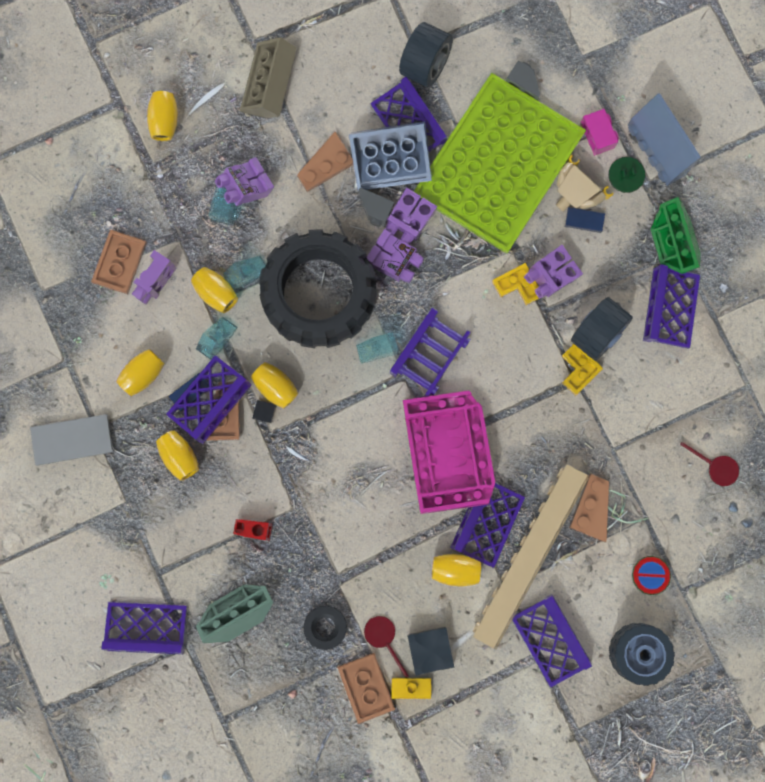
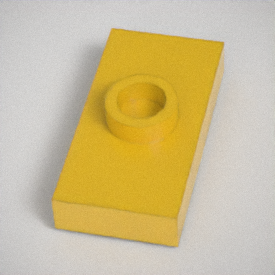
M392 678L391 698L431 699V678Z

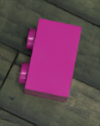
M605 109L583 116L580 124L586 130L585 136L593 155L595 156L614 149L618 144L619 137L617 132L613 130L611 117L609 114H606Z

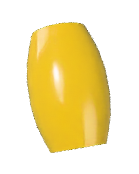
M155 91L150 98L147 109V124L150 136L154 140L169 141L174 136L178 112L174 95L171 92Z
M201 268L191 279V283L199 297L207 305L219 312L227 313L238 301L232 286L221 275L209 268Z
M148 349L135 356L125 365L116 383L128 395L134 396L155 381L164 366V362L153 351Z
M268 362L261 364L251 375V379L259 392L267 400L283 409L299 394L291 379L282 370Z
M172 430L157 439L156 444L161 460L180 481L186 480L199 471L194 451L179 433Z
M445 554L433 558V580L458 587L479 584L481 575L480 561L457 554Z

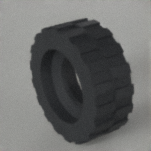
M330 605L314 608L305 618L303 625L306 640L317 649L324 650L333 649L339 645L345 638L347 623L343 613ZM321 618H330L335 624V631L329 637H322L316 632V623Z

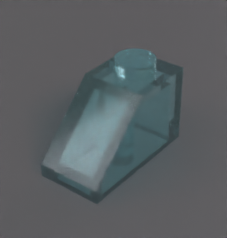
M216 185L208 216L211 221L233 226L234 220L237 221L239 210L235 203L228 204L224 198V194L227 191L226 188H218Z
M261 256L233 263L222 275L235 290L259 279L261 269L265 268L266 264Z
M224 317L220 318L202 334L196 350L212 360L215 355L222 351L238 327Z
M393 332L373 337L356 345L361 364L398 354Z

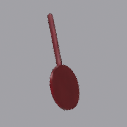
M680 443L682 447L710 464L709 476L715 484L730 486L737 480L739 467L733 458L718 456L711 461L685 443Z
M384 616L371 618L364 628L366 641L376 648L387 647L405 678H408V673L390 646L395 637L393 623Z

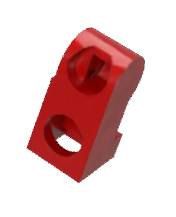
M236 519L233 534L270 541L273 524Z

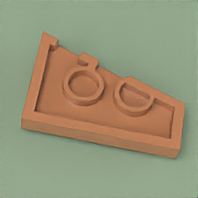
M336 132L330 136L297 174L306 192L354 165L352 157Z
M223 389L216 390L214 400L220 399L223 396ZM239 401L206 441L240 440Z
M590 474L569 528L606 543L609 481Z

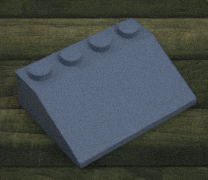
M660 93L651 99L628 123L629 132L632 136L636 137L640 149L647 154L650 165L656 168L659 179L665 182L667 186L686 176L701 158Z
M425 121L351 132L349 134L358 190L359 188L370 190L432 181Z

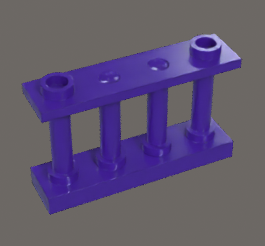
M431 308L390 370V374L394 377H397L398 374H404L427 389L425 397L430 396V394L435 395L440 387L437 385L461 347L465 349L471 340L468 338L470 335L468 330L462 336L438 321V311ZM429 327H435L457 341L459 344L452 352L430 338L426 333ZM419 342L422 344L424 342L448 358L443 368L417 352L418 349L416 347ZM414 358L438 375L434 382L430 383L407 368L408 365L405 364L407 360Z

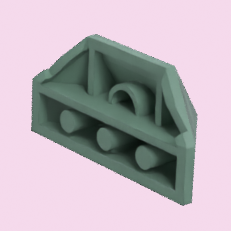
M242 585L210 604L200 622L196 625L202 642H229L263 622L273 604L265 586Z

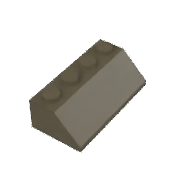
M281 37L257 43L240 112L264 118L280 116L297 47Z

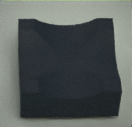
M446 627L407 635L416 676L455 668Z

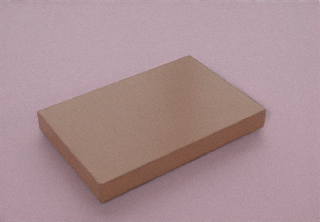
M110 229L91 282L128 295L147 242Z
M375 653L337 667L358 724L395 710Z

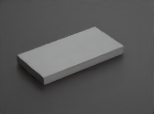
M107 414L30 427L36 466L113 453Z

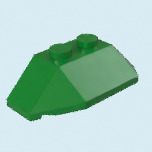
M680 197L660 204L659 211L651 227L660 264L666 265L668 268L681 274L700 268V249L691 219Z

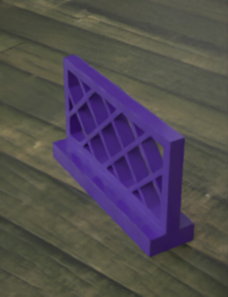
M407 77L401 79V83L370 103L385 127H391L388 124L389 116L398 117V125H401L402 118L412 120L411 123H414L415 120L425 121L426 128L429 131L427 136H431L435 140V143L428 146L429 152L439 145H444L448 140ZM401 89L404 94L403 101L393 100L394 93ZM381 102H388L387 112L379 111L377 105ZM392 103L402 105L400 114L390 113ZM404 106L413 107V116L403 115Z
M662 264L653 268L643 341H653L686 349L690 348L700 275L689 272L681 274ZM668 273L673 274L677 279V282L672 286L667 280ZM686 278L694 279L693 287L688 289L683 281ZM679 283L685 291L681 296H678L673 289ZM668 291L675 298L671 303H668L665 299V293ZM686 294L691 300L687 308L681 301V298ZM675 302H678L682 308V311L677 315L671 308V305ZM665 309L673 317L667 322L662 317V312ZM683 313L688 317V323L684 326L678 318ZM673 320L680 327L675 333L668 326ZM663 327L670 335L666 339L659 338L660 330ZM682 331L686 336L685 343L679 342L675 335Z
M215 355L166 415L195 440L203 444L252 384ZM217 362L221 364L222 372L212 374L214 365ZM227 375H235L237 377L233 384L226 385ZM222 376V385L213 387V378ZM209 378V387L200 389V382L203 379ZM223 389V396L220 399L214 400L213 391ZM210 391V400L201 402L200 393ZM197 393V402L188 403L189 395ZM210 404L208 414L201 415V405ZM197 406V415L188 417V407ZM184 408L183 418L173 416L178 409ZM198 419V426L194 431L190 430L189 420Z
M495 483L494 487L499 489L501 498L493 501L490 498L488 504L491 506L494 515L484 518L482 510L487 505L468 507L450 546L451 549L474 558L492 568L496 565L525 499L524 496ZM511 496L518 498L516 506L509 509L506 498ZM503 500L506 510L496 513L493 503ZM507 513L509 522L501 526L498 516ZM495 517L498 528L489 531L485 521ZM482 522L486 533L476 536L474 531L475 525ZM500 531L502 537L500 542L493 544L490 534ZM487 535L490 546L481 549L478 538ZM474 540L478 550L472 553L465 551L467 543ZM492 548L494 554L491 562L485 560L482 553Z
M553 594L514 616L513 622L550 688L580 671L592 667L589 657ZM543 604L548 611L546 619L535 616L536 608ZM523 615L531 617L529 628L521 626L517 619ZM533 619L545 622L542 632L531 629ZM547 622L556 625L558 628L556 636L545 633ZM530 632L541 635L539 646L531 644L528 640ZM543 636L555 639L552 650L541 647ZM557 640L566 642L568 646L566 654L555 651ZM540 649L551 652L549 663L540 661L538 657ZM553 654L565 657L562 667L551 664ZM567 658L576 660L579 667L573 670L564 668ZM550 667L561 670L559 678L553 681L548 675Z
M108 602L104 641H102L101 650L184 655L187 606ZM113 607H121L125 612L117 620L112 616ZM135 608H140L145 614L135 621L129 613ZM154 609H160L164 614L157 622L149 616ZM174 610H182L181 619L174 623L168 615ZM128 616L134 624L124 631L119 622ZM147 616L153 625L144 632L138 624ZM167 617L173 626L164 633L158 624ZM117 625L123 633L118 638H109L110 630ZM137 626L143 634L137 639H131L127 633ZM156 627L162 635L157 640H151L147 634ZM174 628L180 632L179 641H171L167 637V634Z

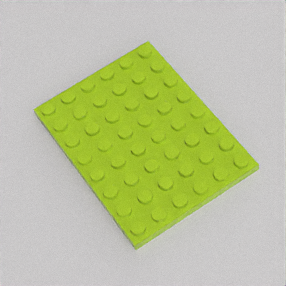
M491 73L430 166L432 181L419 182L413 192L420 195L421 200L425 198L436 205L438 212L508 254L586 130Z

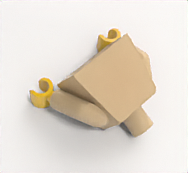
M574 155L569 157L568 162L559 171L557 180V191L563 197L556 203V206L563 212L570 205H573L576 209L581 208L583 210L595 207L614 194H607L606 190L609 186L602 190L577 167L580 159L577 162H573L572 158Z

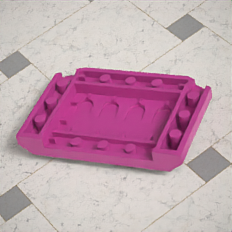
M468 390L403 400L420 515L488 505L495 485V477L483 410L479 402L472 396V393Z

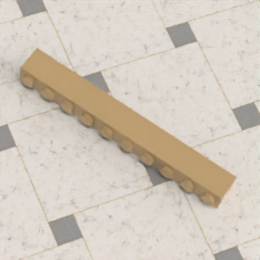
M569 465L560 469L556 485H552L548 491V500L542 502L538 510L540 512L538 518H534L529 526V529H531L529 535L523 537L519 553H515L511 559V568L502 575L501 580L503 582L500 588L496 587L492 594L493 601L490 605H486L482 613L484 617L481 623L478 621L473 629L475 633L474 638L495 650L499 646L589 479L587 474Z

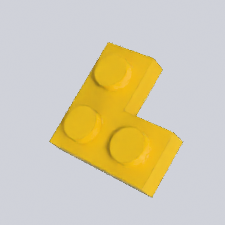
M526 263L492 280L500 298L518 290L526 306L540 299L535 293V289L539 287L536 281L529 284L524 278L529 271Z
M575 344L562 355L575 369L562 383L576 396L603 368Z

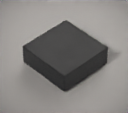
M257 400L252 419L272 423L276 405Z

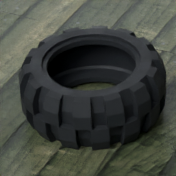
M323 229L308 230L309 233L299 236L296 233L284 239L285 243L279 248L275 247L266 258L267 264L265 268L261 269L259 279V296L262 308L270 324L284 338L297 342L303 347L315 349L317 346H326L330 348L341 345L340 342L348 338L352 339L362 330L365 322L370 319L377 296L376 276L373 265L367 259V254L358 244L348 241L347 236L335 231L333 234L323 233ZM312 260H327L339 265L347 272L353 284L352 296L346 307L335 316L323 320H311L296 314L287 305L284 298L285 285L291 273L301 264Z

